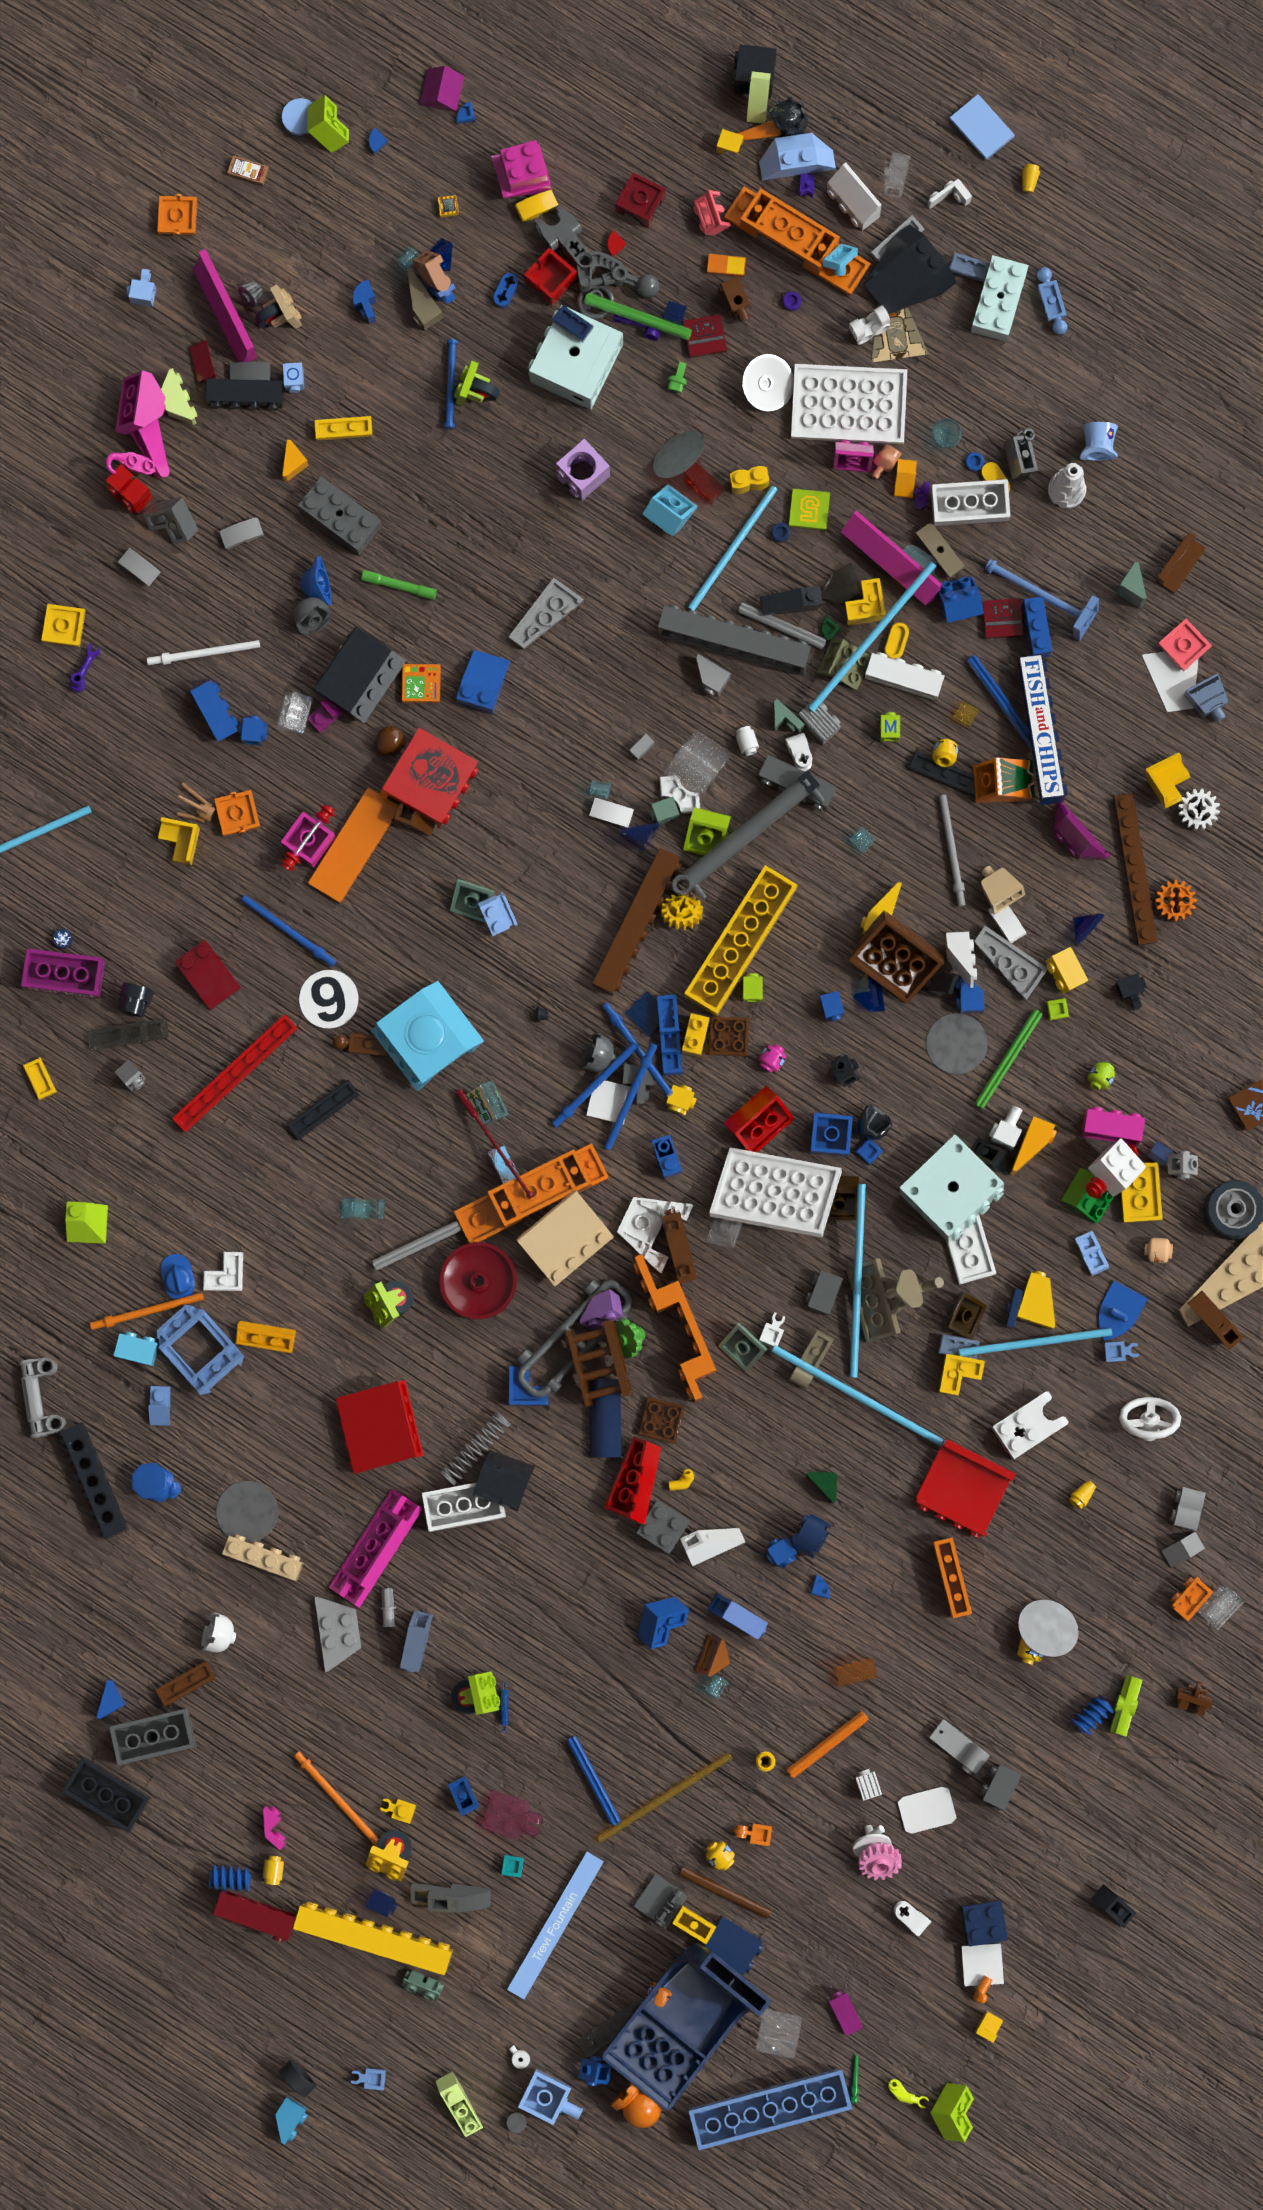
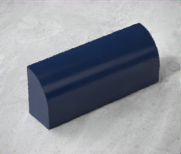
M618 1379L590 1380V1392L617 1385L616 1383L619 1381ZM617 1392L591 1399L593 1405L590 1406V1458H621V1394Z

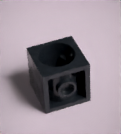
M740 44L739 51L735 50L731 86L735 87V94L749 95L753 71L771 74L768 98L772 97L776 48Z

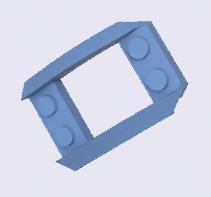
M185 1305L157 1330L159 1349L200 1395L211 1393L210 1389L236 1365L239 1364L241 1366L244 1355L203 1309ZM200 1320L224 1349L199 1372L195 1373L171 1345Z

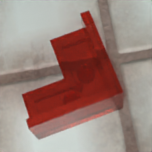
M699 457L689 469L683 472V482L712 505L723 493L725 486L700 466L701 457Z

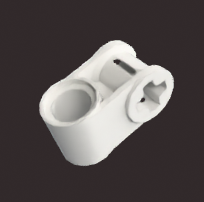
M801 733L786 738V745L795 767L802 771L809 770L812 765V755L805 734ZM800 759L807 760V763L800 762Z
M899 1901L894 1906L895 1915L918 1937L931 1923L926 1916L906 1901ZM907 1906L906 1910L908 1913L906 1915L903 1913L899 1915L901 1913L899 1908Z

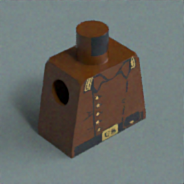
M736 276L721 283L718 291L730 315L736 314L740 323L750 319L746 310L750 303L739 277ZM734 300L739 301L740 304H739V305L735 304V303H734Z

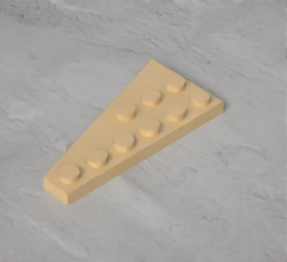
M1263 1222L1179 1309L1187 1327L1201 1320L1188 1304L1199 1292L1203 1291L1221 1310L1263 1287Z

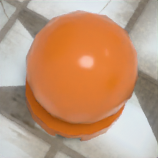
M630 2082V2087L626 2093L621 2091L611 2106L616 2111L623 2109L625 2119L635 2128L651 2127L659 2119L662 2111L661 2107Z

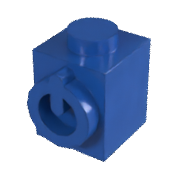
M258 716L243 718V723L239 725L242 743L262 746V741H266L267 723H264Z
M787 1537L781 1541L777 1538L768 1544L770 1548L767 1549L768 1554L766 1556L772 1565L776 1563L782 1569L797 1559L795 1557L797 1552Z

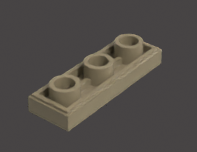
M932 522L916 532V536L949 579L965 568L964 564ZM937 549H942L943 553H938Z

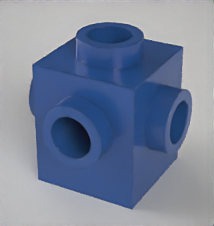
M600 2057L582 2058L578 2078L586 2080L585 2084L597 2086V2083L608 2085L612 2066L602 2062L603 2058Z

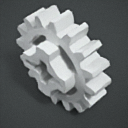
M1193 789L1192 795L1187 792L1185 794L1186 798L1182 797L1181 802L1183 804L1178 806L1182 811L1179 812L1178 816L1184 817L1181 822L1187 821L1188 828L1193 825L1194 830H1197L1199 826L1202 830H1205L1206 824L1211 827L1213 825L1211 821L1216 822L1218 819L1214 815H1219L1220 811L1216 810V808L1220 804L1214 803L1216 796L1211 798L1210 791L1204 794L1203 789L1199 793H1197L1196 789ZM1197 798L1196 802L1188 804L1190 800ZM1200 803V810L1202 811L1198 816L1196 807ZM1210 816L1208 819L1201 821L1202 817Z

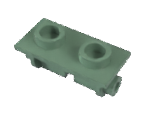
M414 1970L407 1971L402 1986L411 1993L418 1992L423 1994V1997L428 2000L438 2001L444 1987L440 1981L428 1977L426 1983H423L425 1975Z

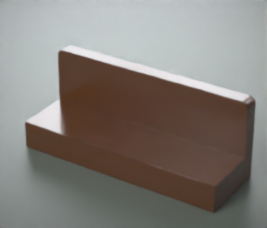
M1190 531L1156 580L1157 583L1172 593H1176L1206 549V547L1194 540L1196 535Z

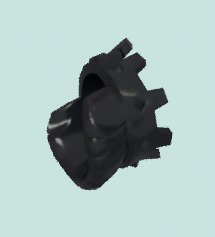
M788 97L787 100L782 102L778 100L776 107L771 108L769 111L770 117L773 119L775 127L781 131L782 137L803 134L808 125L807 113H805L803 108L804 104L801 101H794L792 97Z

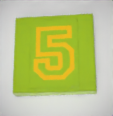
M793 489L789 527L826 531L830 492Z

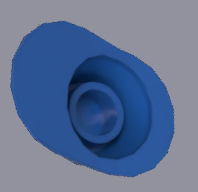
M172 1254L166 1257L161 1265V1276L167 1294L174 1299L190 1296L195 1288V1280L189 1260L180 1254Z

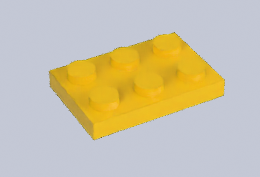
M1157 1162L1143 1163L1146 1168L1121 1192L1123 1223L1163 1220Z

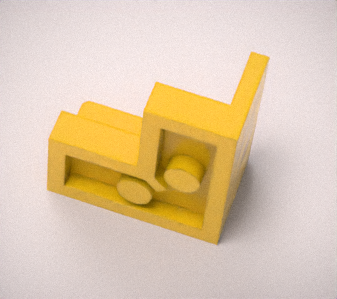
M880 578L861 581L863 599L845 602L848 626L881 621L886 615Z
M1176 753L1146 768L1147 781L1165 809L1182 801V796L1175 785L1189 779L1190 774L1182 763L1180 753Z
M161 817L158 839L176 843L173 862L192 866L200 831L199 826Z
M946 1354L938 1393L959 1396L962 1377L981 1380L985 1361Z

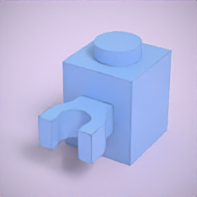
M142 269L141 280L132 279L131 285H128L127 296H129L131 303L153 307L156 287L154 283L150 282V270Z

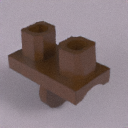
M1197 1681L1196 1686L1189 1684L1187 1689L1178 1687L1177 1708L1187 1710L1189 1702L1196 1704L1194 1712L1204 1716L1208 1708L1211 1709L1212 1697L1207 1695V1689L1201 1688L1202 1682Z

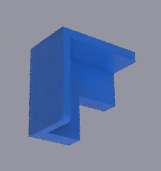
M509 1366V1406H548V1395L541 1398L531 1396L518 1382L517 1373L520 1367ZM528 1370V1371L526 1372V1374H525V1379H526V1381H527L528 1383H529V1370ZM533 1386V1387H534L536 1390H542L545 1386Z
M677 1597L644 1604L638 1637L650 1649L667 1645L670 1629L686 1625L689 1609Z

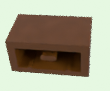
M401 802L394 817L396 824L431 836L436 822Z

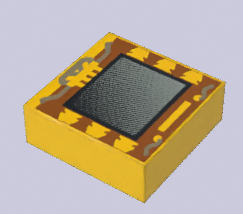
M456 195L438 197L440 217L459 215Z

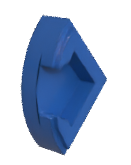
M472 101L464 104L459 110L456 117L457 124L475 121Z
M376 128L372 130L369 137L370 148L375 155L388 143V140Z
M815 1575L810 1594L829 1599L830 1590L828 1584L822 1577Z

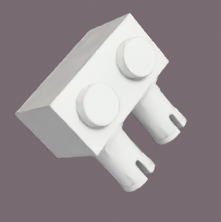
M1012 1106L1006 1119L1001 1120L999 1124H994L989 1134L992 1137L990 1142L1011 1152L1022 1131L1017 1128L1016 1123L1023 1110Z

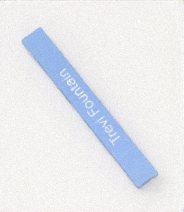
M586 1852L507 1990L525 1999L604 1861Z

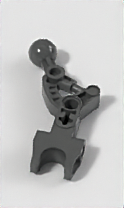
M561 205L555 207L556 216L560 221L558 224L551 226L539 218L534 220V226L545 247L553 251L560 248L577 271L579 290L582 293H588L592 286L601 284L604 286L611 284L623 286L626 284L635 287L639 295L644 298L654 297L658 293L660 285L655 276L645 274L638 277L629 274L623 263L616 258L598 251L589 252L577 237V235L582 233L580 224ZM581 262H587V263H589V264H588V265H582V264H580V263H581ZM597 267L611 271L610 273L602 274L599 278L592 279V272Z

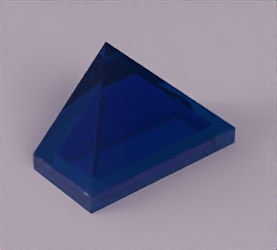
M441 238L430 251L441 255L443 262L440 263L443 271H451L453 244Z
M1103 913L1073 918L1074 939L1077 947L1105 916Z
M864 974L853 998L869 1012H884L885 1007L881 984L869 975Z

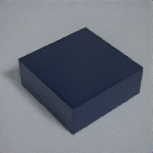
M1157 1141L1147 1156L1164 1166L1168 1161V1155H1171L1173 1151Z

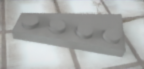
M553 578L510 634L509 639L522 649L527 648L583 603L584 599Z
M984 926L974 941L976 946L1025 1000L1028 999L1048 970L1045 966L986 926Z

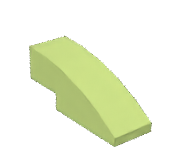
M752 71L747 122L765 123L771 75L769 73Z

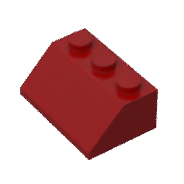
M765 1086L723 1124L746 1151L758 1152L795 1118L778 1095L768 1086Z

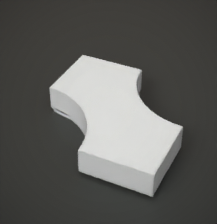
M679 776L660 777L661 797H674L681 814H692L694 807L700 808L699 793L690 792L685 789L680 782Z

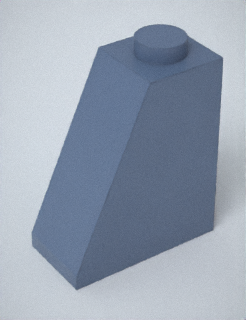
M414 1610L408 1627L400 1668L405 1669L407 1672L420 1671L432 1623V1614Z

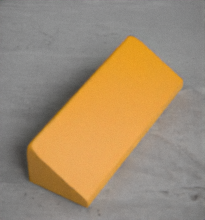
M239 1321L235 1344L292 1353L296 1330Z

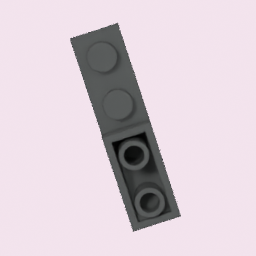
M412 1883L411 1903L428 1906V1911L451 1913L481 1910L491 1906V1889L452 1884L451 1888Z

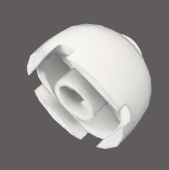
M213 1612L208 1618L211 1621L209 1626L205 1625L201 1646L204 1647V1651L218 1653L226 1650L230 1643H234L236 1633L228 1617Z

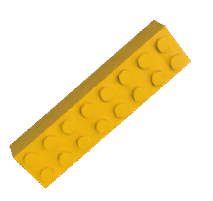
M765 865L687 988L684 997L717 1017L797 890L798 885Z
M308 1901L299 1908L293 1927L295 1930L441 1975H445L453 1952V1949L449 1948V1944L443 1942L433 1944L430 1943L431 1939L420 1936L417 1939L412 1937V1933L403 1930L397 1933L393 1931V1927L383 1924L381 1927L374 1925V1921L367 1919L358 1921L355 1920L356 1916L345 1913L342 1916L337 1914V1910L328 1907L322 1910L318 1908V1904Z

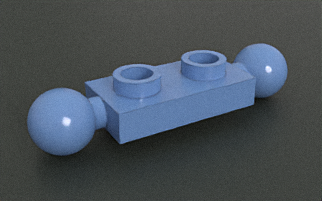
M1042 267L1037 272L1038 280L1043 282V284L1038 285L1040 297L1048 322L1054 320L1053 331L1058 335H1062L1067 331V323L1061 319L1067 316L1057 280L1050 281L1052 277L1051 270L1047 267Z

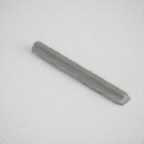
M741 603L738 608L740 614L798 640L805 641L816 648L823 649L825 646V639L772 615L763 616L761 610Z
M455 1221L373 1260L372 1264L375 1270H379L461 1231V1227L458 1221Z

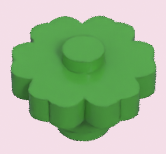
M628 1319L616 1321L615 1327L623 1357L626 1359L637 1356V1352L642 1349V1341L645 1339L643 1328L636 1326L635 1323L630 1324Z

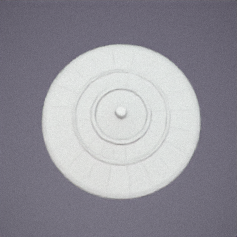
M765 354L756 357L749 363L743 376V389L748 401L754 407L763 411H775L783 407L791 398L794 388V377L789 365L782 358L776 355Z

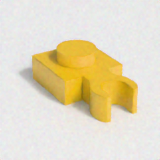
M383 1799V1801L389 1803V1807L387 1809L380 1807L381 1811L393 1812L391 1818L408 1824L411 1823L416 1808L415 1804L397 1799L396 1804H394L389 1799Z

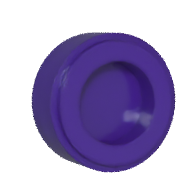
M793 291L787 292L783 297V307L791 312L798 310L801 306L800 295Z

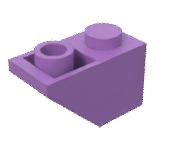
M610 1289L593 1296L580 1319V1324L589 1330H594L602 1326L604 1321L611 1319L615 1321L622 1317L620 1296Z

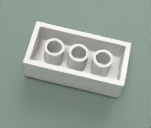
M1008 479L934 484L931 487L934 526L1009 521Z
M476 1483L422 1493L429 1532L506 1518L505 1508L472 1496Z

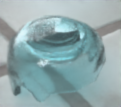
M950 418L939 420L935 423L932 430L935 442L945 449L955 447L959 444L962 437L959 424Z

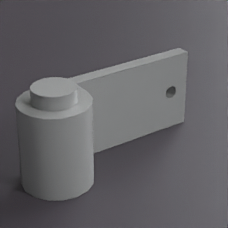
M944 1719L941 1720L929 1736L931 1740L962 1763L963 1766L961 1768L969 1775L972 1773L977 1774L990 1757L988 1753Z

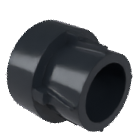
M123 982L119 994L120 1003L118 1010L132 1016L143 1017L147 1007L151 1004L154 991L143 986Z

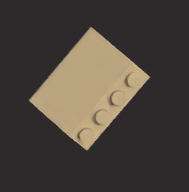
M574 1190L516 1240L545 1277L556 1286L614 1236L578 1192Z

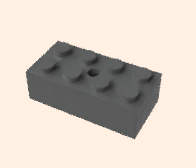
M322 476L298 505L301 513L357 555L363 552L382 528L381 520Z
M189 1709L109 1727L117 1765L197 1747ZM152 1733L157 1734V1740L154 1741L151 1739Z

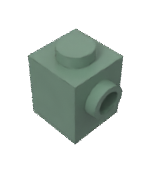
M674 797L653 803L652 810H649L652 820H656L658 825L677 819L680 815Z

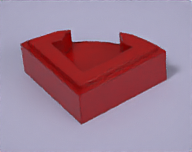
M615 231L608 238V250L612 257L626 247V243Z

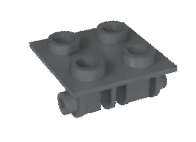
M655 1874L634 1907L666 1929L688 1896Z

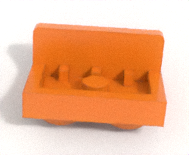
M1197 1576L1194 1579L1190 1577L1184 1583L1185 1589L1181 1594L1177 1592L1171 1598L1173 1603L1170 1607L1187 1622L1214 1593Z

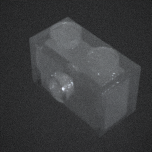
M892 152L889 167L885 166L883 178H886L883 195L902 198L911 156Z

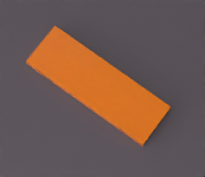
M368 787L308 884L341 904L394 820L399 805L380 796L379 793Z

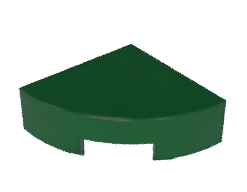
M826 616L823 620L821 631L823 638L828 643L841 628Z

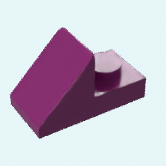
M327 699L320 703L321 706L307 718L319 733L323 732L344 713Z

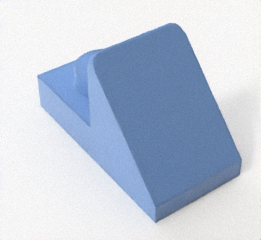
M151 1386L150 1405H148L150 1425L170 1426L171 1387Z

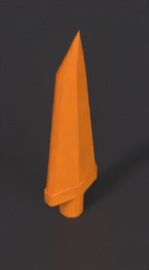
M773 120L737 134L743 135L744 141L781 136V131L775 127Z

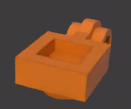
M752 1823V1829L749 1831L748 1826L736 1825L733 1832L735 1837L746 1838L747 1835H750L749 1843L769 1846L772 1826Z

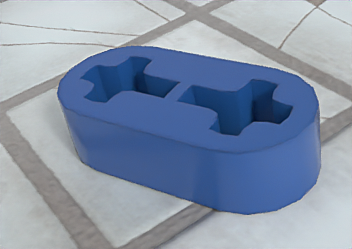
M507 273L502 277L494 294V304L498 308H506L511 303L518 288V278L516 275ZM510 279H513L514 285H513V284H510L509 288L506 289V287H507V282H506V281H509ZM506 293L505 299L507 301H502V303H500L498 297H502L503 294Z

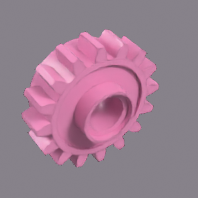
M886 1843L872 1844L865 1850H862V1855H859V1870H861L862 1875L867 1874L868 1879L872 1876L874 1880H877L878 1877L885 1880V1876L892 1878V1873L898 1874V1869H901V1854L892 1845Z

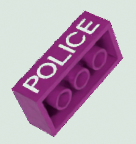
M27 949L21 986L24 990L100 999L105 960L100 957Z

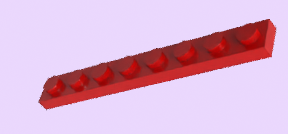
M284 1014L172 1119L187 1133L298 1030L297 1026Z

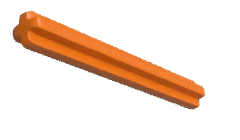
M863 1711L858 1713L787 1769L789 1775L792 1778L797 1777L869 1720Z

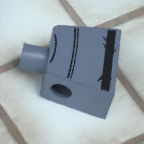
M1218 673L1187 689L1183 694L1202 718L1211 714L1216 723L1226 718L1221 708L1226 706L1228 699Z

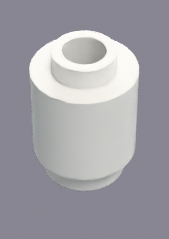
M750 726L736 730V739L741 753L746 754V756L755 754L759 745L754 730H751Z

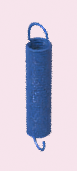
M504 1683L503 1689H500L501 1731L502 1725H508V1689H504Z

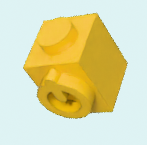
M673 1085L671 1088L673 1093L666 1102V1105L669 1106L668 1110L686 1115L689 1108L693 1109L697 1098H694L695 1092H692V1088L681 1085V1087Z

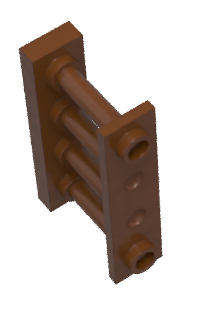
M614 1319L604 1321V1326H601V1329L575 1336L573 1330L566 1332L565 1343L571 1349L582 1391L580 1392V1399L582 1404L585 1403L586 1407L593 1405L591 1399L617 1392L619 1394L622 1393L623 1397L633 1394ZM601 1336L607 1337L609 1344L605 1348L579 1354L577 1343ZM605 1355L612 1356L614 1363L611 1366L584 1373L583 1361ZM613 1373L617 1375L619 1381L616 1383L617 1385L589 1392L587 1380Z

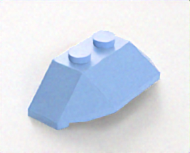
M813 133L775 138L759 161L762 180L836 169L833 150Z

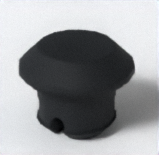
M537 1006L535 1009V1020L538 1023L540 1020H548L549 1015L546 1014H549V1010Z

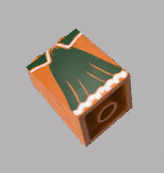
M993 758L974 765L976 803L1024 802L1035 798L1032 760Z

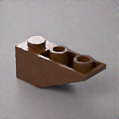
M1203 1291L1199 1292L1188 1302L1189 1306L1229 1350L1244 1338Z

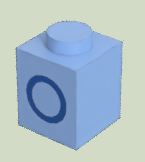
M302 362L283 364L285 390L290 393H298L300 390H304Z

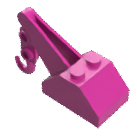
M141 370L123 378L115 432L124 435L131 433L143 456L133 452H113L109 454L105 462L107 470L112 474H116V471L112 469L111 462L112 460H117L125 468L144 475L153 473L158 479L169 475L170 470L158 418L165 411V396L152 373Z

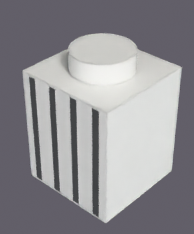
M867 1769L858 1772L859 1776L855 1778L863 1801L882 1795L874 1771L870 1772Z

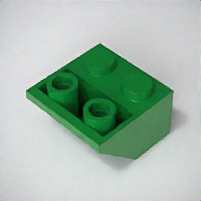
M1080 1168L1061 1201L1074 1211L1098 1224L1113 1196L1106 1190L1100 1198L1090 1197L1086 1192L1085 1185L1095 1176L1092 1172Z

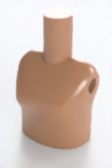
M885 444L873 460L877 468L871 476L878 480L883 471L891 472L902 454L889 444Z

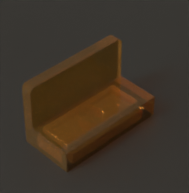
M874 1658L835 1667L839 1686L877 1677Z

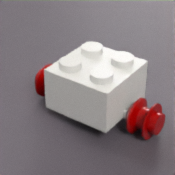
M1120 1138L1109 1145L1088 1167L1095 1176L1085 1185L1086 1192L1090 1197L1100 1198L1106 1190L1114 1197L1125 1190L1138 1177L1146 1166L1138 1158L1136 1147L1125 1143Z

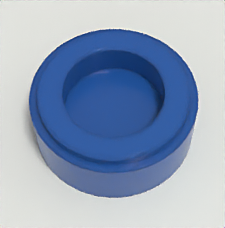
M972 452L966 457V467L970 471L977 472L983 468L984 457L980 453Z

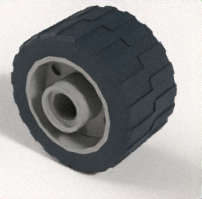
M1229 1180L1213 1189L1207 1196L1208 1198L1204 1203L1203 1209L1204 1220L1210 1231L1225 1240H1240L1253 1233L1263 1221V1199L1261 1193L1257 1191L1258 1189L1242 1180ZM1231 1206L1237 1209V1214L1232 1213Z

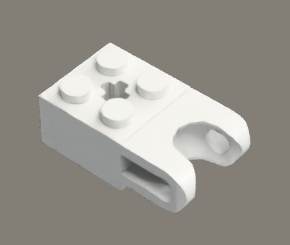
M1049 1391L1038 1396L991 1427L1012 1460L1068 1424V1420L1064 1416L1053 1421L1044 1417L1042 1412L1043 1406L1052 1398ZM1015 1428L1023 1430L1022 1438L1014 1435L1016 1432Z

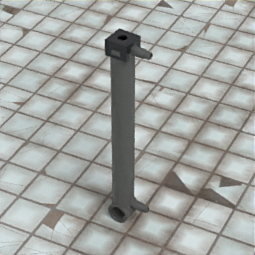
M808 770L803 773L792 785L681 875L675 877L672 883L674 892L678 896H686L693 889L698 897L705 900L707 896L699 886L703 880L808 795L812 794L820 804L825 802L823 795L818 790L820 784ZM678 882H686L687 888L679 890L677 888Z

